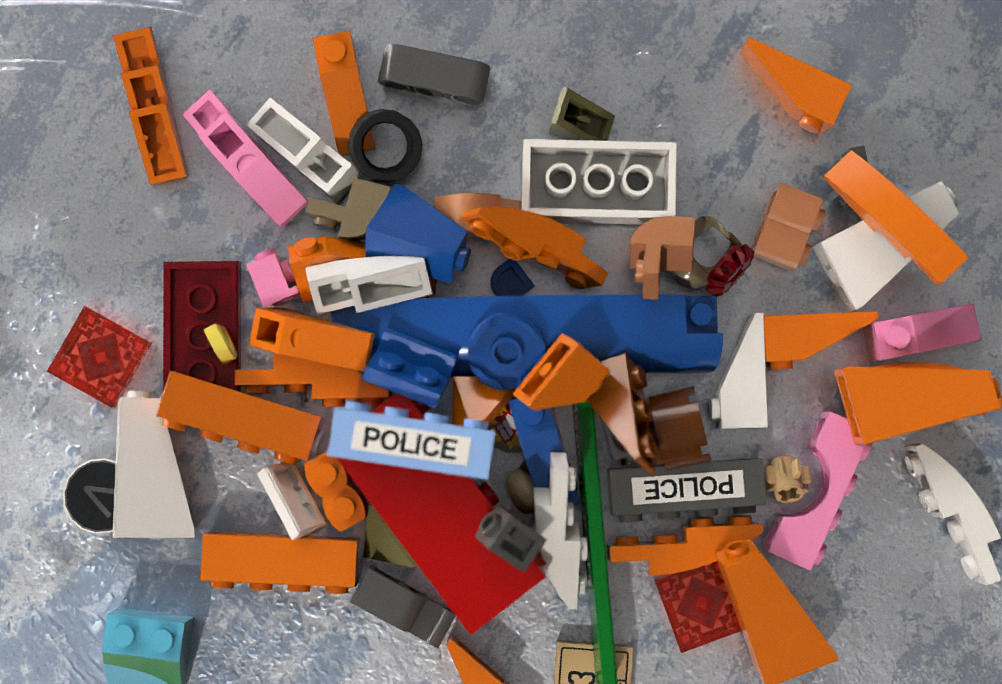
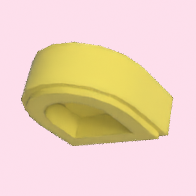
M215 323L203 329L217 357L224 365L237 358L235 346L224 326Z

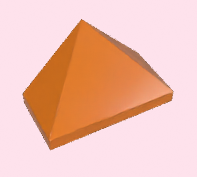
M453 376L452 425L464 426V419L488 422L489 426L514 396L513 393L517 388L496 390L483 384L477 376Z

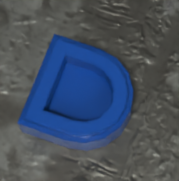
M510 258L494 270L490 279L491 290L495 296H523L535 287L518 262Z

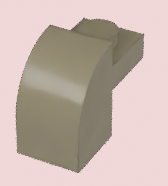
M354 178L346 207L309 197L305 212L309 217L314 218V225L335 230L336 224L341 225L338 234L340 239L362 241L366 239L368 224L392 189L389 186Z

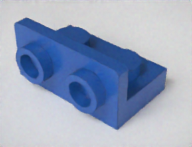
M385 329L376 353L365 368L362 380L436 408L447 389L457 356L391 329Z

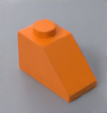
M562 333L515 390L513 395L533 411L585 402L591 394L601 387L603 379L610 370L579 343Z

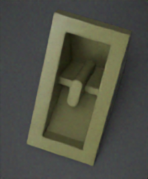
M562 87L551 121L549 135L565 140L607 141L615 115L573 90Z

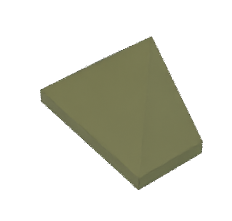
M372 504L367 506L363 557L415 568L417 566L416 562Z

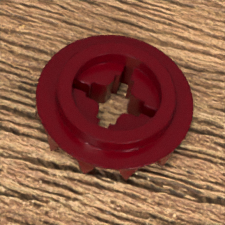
M743 244L739 247L735 246L726 252L709 273L706 291L717 297L723 295L724 292H728L751 265L754 251L747 244Z

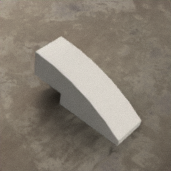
M269 98L246 124L254 134L337 204L350 191L353 179H360L362 177L350 162L328 146L317 134L272 98Z
M363 257L305 267L317 315L354 305L356 313L432 294L424 257Z

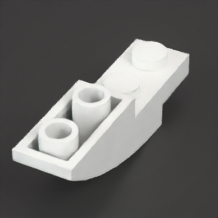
M911 443L906 445L905 448L908 455L905 456V462L909 472L913 477L918 478L922 491L919 492L920 501L926 512H931L932 516L939 518L949 517L950 521L947 522V528L954 542L959 543L964 554V557L961 558V563L967 576L970 579H974L975 582L984 585L1000 581V575L987 544L1001 539V536L982 500L964 477L939 454L924 444Z
M551 452L549 487H534L536 531L547 539L540 549V553L547 563L545 568L554 588L569 609L577 610L578 595L585 594V571H579L580 561L587 560V537H580L578 523H573V502H567L568 491H575V467H568L566 453Z

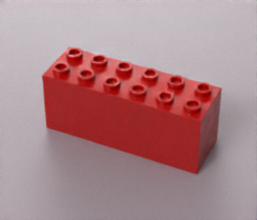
M395 393L370 413L384 415L385 407L409 410L408 418L424 420L425 413L430 407ZM336 457L470 635L546 578L543 567L547 563L542 558L540 551L526 571L522 572L489 550L475 537L484 516L492 512L495 505L499 502L498 496L486 481L479 485L474 477Z

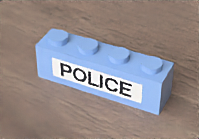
M346 401L345 409L334 408L327 456L488 479L495 431L487 430L488 422L464 419V426L448 424L449 416L425 413L424 420L408 418L409 410L385 407L383 415L370 413V404Z

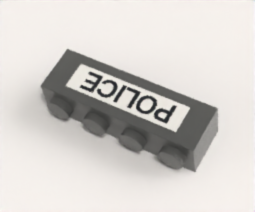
M762 458L709 461L666 471L664 465H654L655 472L651 474L642 466L607 469L610 514L612 516H619L620 522L642 521V514L657 513L658 519L680 518V511L695 510L696 517L718 515V508L733 507V514L756 513V506L767 505Z

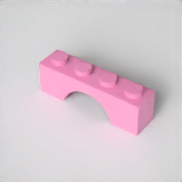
M831 411L821 413L807 445L817 457L822 469V485L818 496L810 506L800 512L785 515L777 514L762 546L763 550L809 571L812 570L814 564L819 565L827 548V545L823 542L829 529L833 531L838 525L842 515V510L838 508L844 495H850L857 481V475L854 474L860 460L864 461L867 458L872 447V443L865 445L854 444L848 420Z

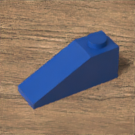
M518 398L510 400L508 402L534 487H549L551 452L566 453L554 408L533 411ZM576 486L575 491H568L567 502H573V507L581 505Z

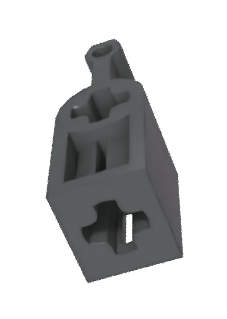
M370 565L350 600V603L402 631L415 635L436 648H439L456 616L449 608L429 599L420 591L373 565Z

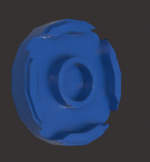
M499 312L486 317L474 328L468 342V359L473 373L483 384L496 390H508L519 387L545 355V342L540 329L529 318L518 313Z

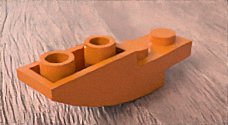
M480 207L465 211L461 216V219L471 226L470 230L475 235L496 243L501 247L500 251L506 257L515 261L536 257L540 264L562 273L565 276V281L575 288L585 289L602 286L608 275L607 271L581 253L587 239L553 219L537 213L507 207Z
M273 354V369L235 370V386H246V393L248 394L269 393V386H284V393L307 392V385H312V399L322 400V407L345 406V399H360V403L379 406L383 403V398H390L392 396L390 390L362 380L363 373L357 370L281 354Z
M749 515L729 516V523L714 524V517L691 518V525H681L682 540H677L676 534L654 535L653 542H639L638 536H617L616 543L607 544V556L610 562L645 561L646 573L649 576L674 574L716 562L715 552L723 550L728 543L736 540L746 541L751 539L753 541L763 533V524L752 522V516Z

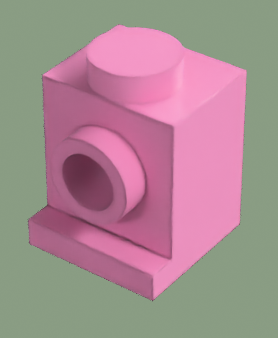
M275 249L258 253L254 256L255 262L247 264L264 308H276L301 298L298 287H292L291 285L295 278L289 261L285 260L282 262Z

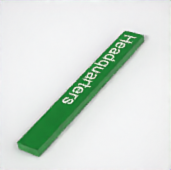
M586 400L585 402L572 404L583 537H587L586 572L596 684H618L594 409Z

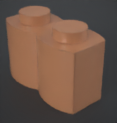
M779 183L773 191L751 247L754 251V257L789 271L795 270L798 264L804 266L812 248V245L807 244L811 230L817 231L825 215V210L821 209L823 199L784 183Z

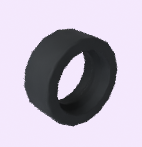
M387 109L370 111L359 118L350 131L348 142L351 160L359 171L375 181L387 183L404 179L414 171L421 159L423 146L420 132L412 120L395 110ZM382 123L393 124L400 128L407 141V149L403 159L395 166L388 168L377 167L370 163L363 149L364 138L368 131L375 125Z

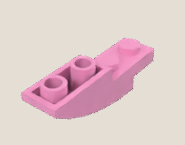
M209 89L182 114L217 160L281 228L307 206L308 200L266 150L258 145L213 91Z

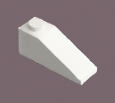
M754 313L748 317L715 389V399L709 400L710 421H716V429L768 428L763 313Z

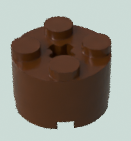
M694 386L648 397L652 413V421L648 422L649 428L655 427L658 441L655 442L657 456L654 458L656 466L664 464L666 471L711 461L710 453L702 455L700 448L708 443L698 402H689L688 396L695 395Z

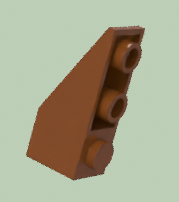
M626 353L600 361L610 372L603 379L601 387L591 394L587 401L630 455L649 474L654 473L653 457L657 456V448L654 438L649 433L648 422L652 421V413L647 400L644 398L643 388L647 387L645 372L641 365L636 366Z

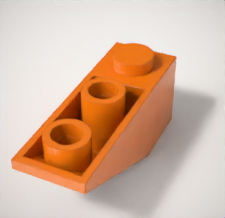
M256 308L249 345L281 355L364 372L370 361L375 334L287 308Z

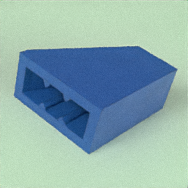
M397 183L366 228L365 257H424L428 277L452 284L459 270L464 271L466 269L471 249L466 248L468 231L405 186Z

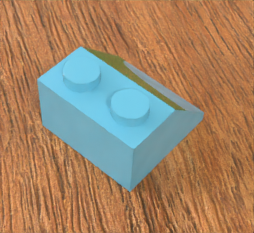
M121 607L107 613L102 648L107 684H185L194 617Z

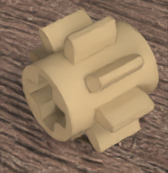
M789 455L779 456L771 461L770 466L764 467L766 493L773 492L775 500L782 503H793L800 500L804 493L809 492L808 483L812 482L809 466L800 467L798 458Z

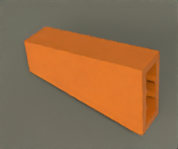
M851 366L834 370L854 444L865 445L1000 408L998 401L1001 397L1000 386L996 378L991 377L990 370Z
M751 539L730 542L723 550L715 552L754 668L764 684H779L838 661L836 652Z

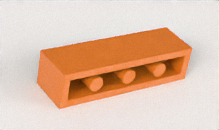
M171 370L156 412L157 417L163 418L162 426L184 432L186 425L201 429L200 437L222 443L225 436L238 440L237 448L259 454L260 448L275 451L274 459L293 465L296 464L297 458L305 461L308 460L321 419L320 416Z
M209 531L204 533L202 538L200 581H211L212 588L223 589L234 588V582L249 583V589L272 590L273 584L288 585L287 591L309 592L311 586H326V593L346 594L349 593V587L355 588L358 584L361 538L303 536L292 540L290 535Z

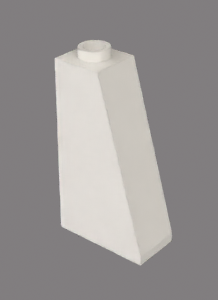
M942 181L909 197L942 230L960 215L956 208L958 201L954 192L949 187H945ZM864 221L813 246L846 312H851L864 306L912 260L910 257L904 258L879 230L874 232Z
M128 391L127 397H120L118 400L112 538H194L195 529L168 427L161 425L163 418L156 416L160 398H151V392Z

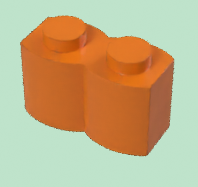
M327 451L305 463V475L311 488L323 498V509L327 519L333 527L342 532L367 518L368 503L361 490L351 483L350 475L337 458L327 456Z

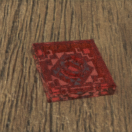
M84 306L47 372L105 405L116 408L118 400L126 391L150 349L152 342L95 310Z
M717 561L693 570L667 574L654 579L681 653L742 631Z

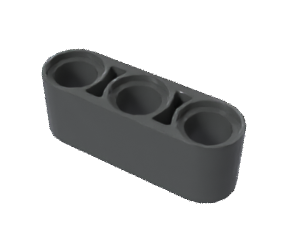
M386 44L377 82L397 90L470 105H482L491 67L486 63L399 44Z

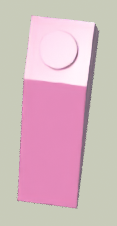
M974 303L875 322L863 327L870 362L982 340Z

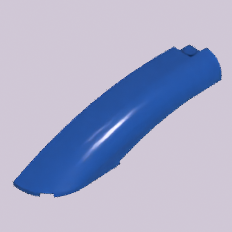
M643 295L414 298L356 313L355 305L330 311L332 322L375 334L370 360L378 349L384 330L391 329L455 354L457 360L451 377L476 376L471 369L468 359L469 339L474 328L482 320L499 312L518 313L529 318L541 331L545 342V354L563 333L579 343L598 361L626 353L636 366L641 365L645 374L712 373L718 367L723 347V333H718L717 296L659 295L658 300L643 299Z

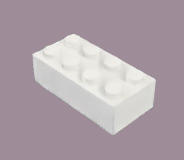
M523 139L521 210L537 213L559 223L643 224L658 217H676L677 142Z

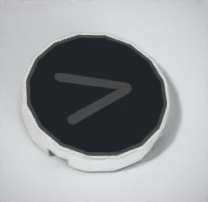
M110 458L91 459L77 466L67 478L63 489L64 509L70 520L81 530L94 534L113 532L116 460Z

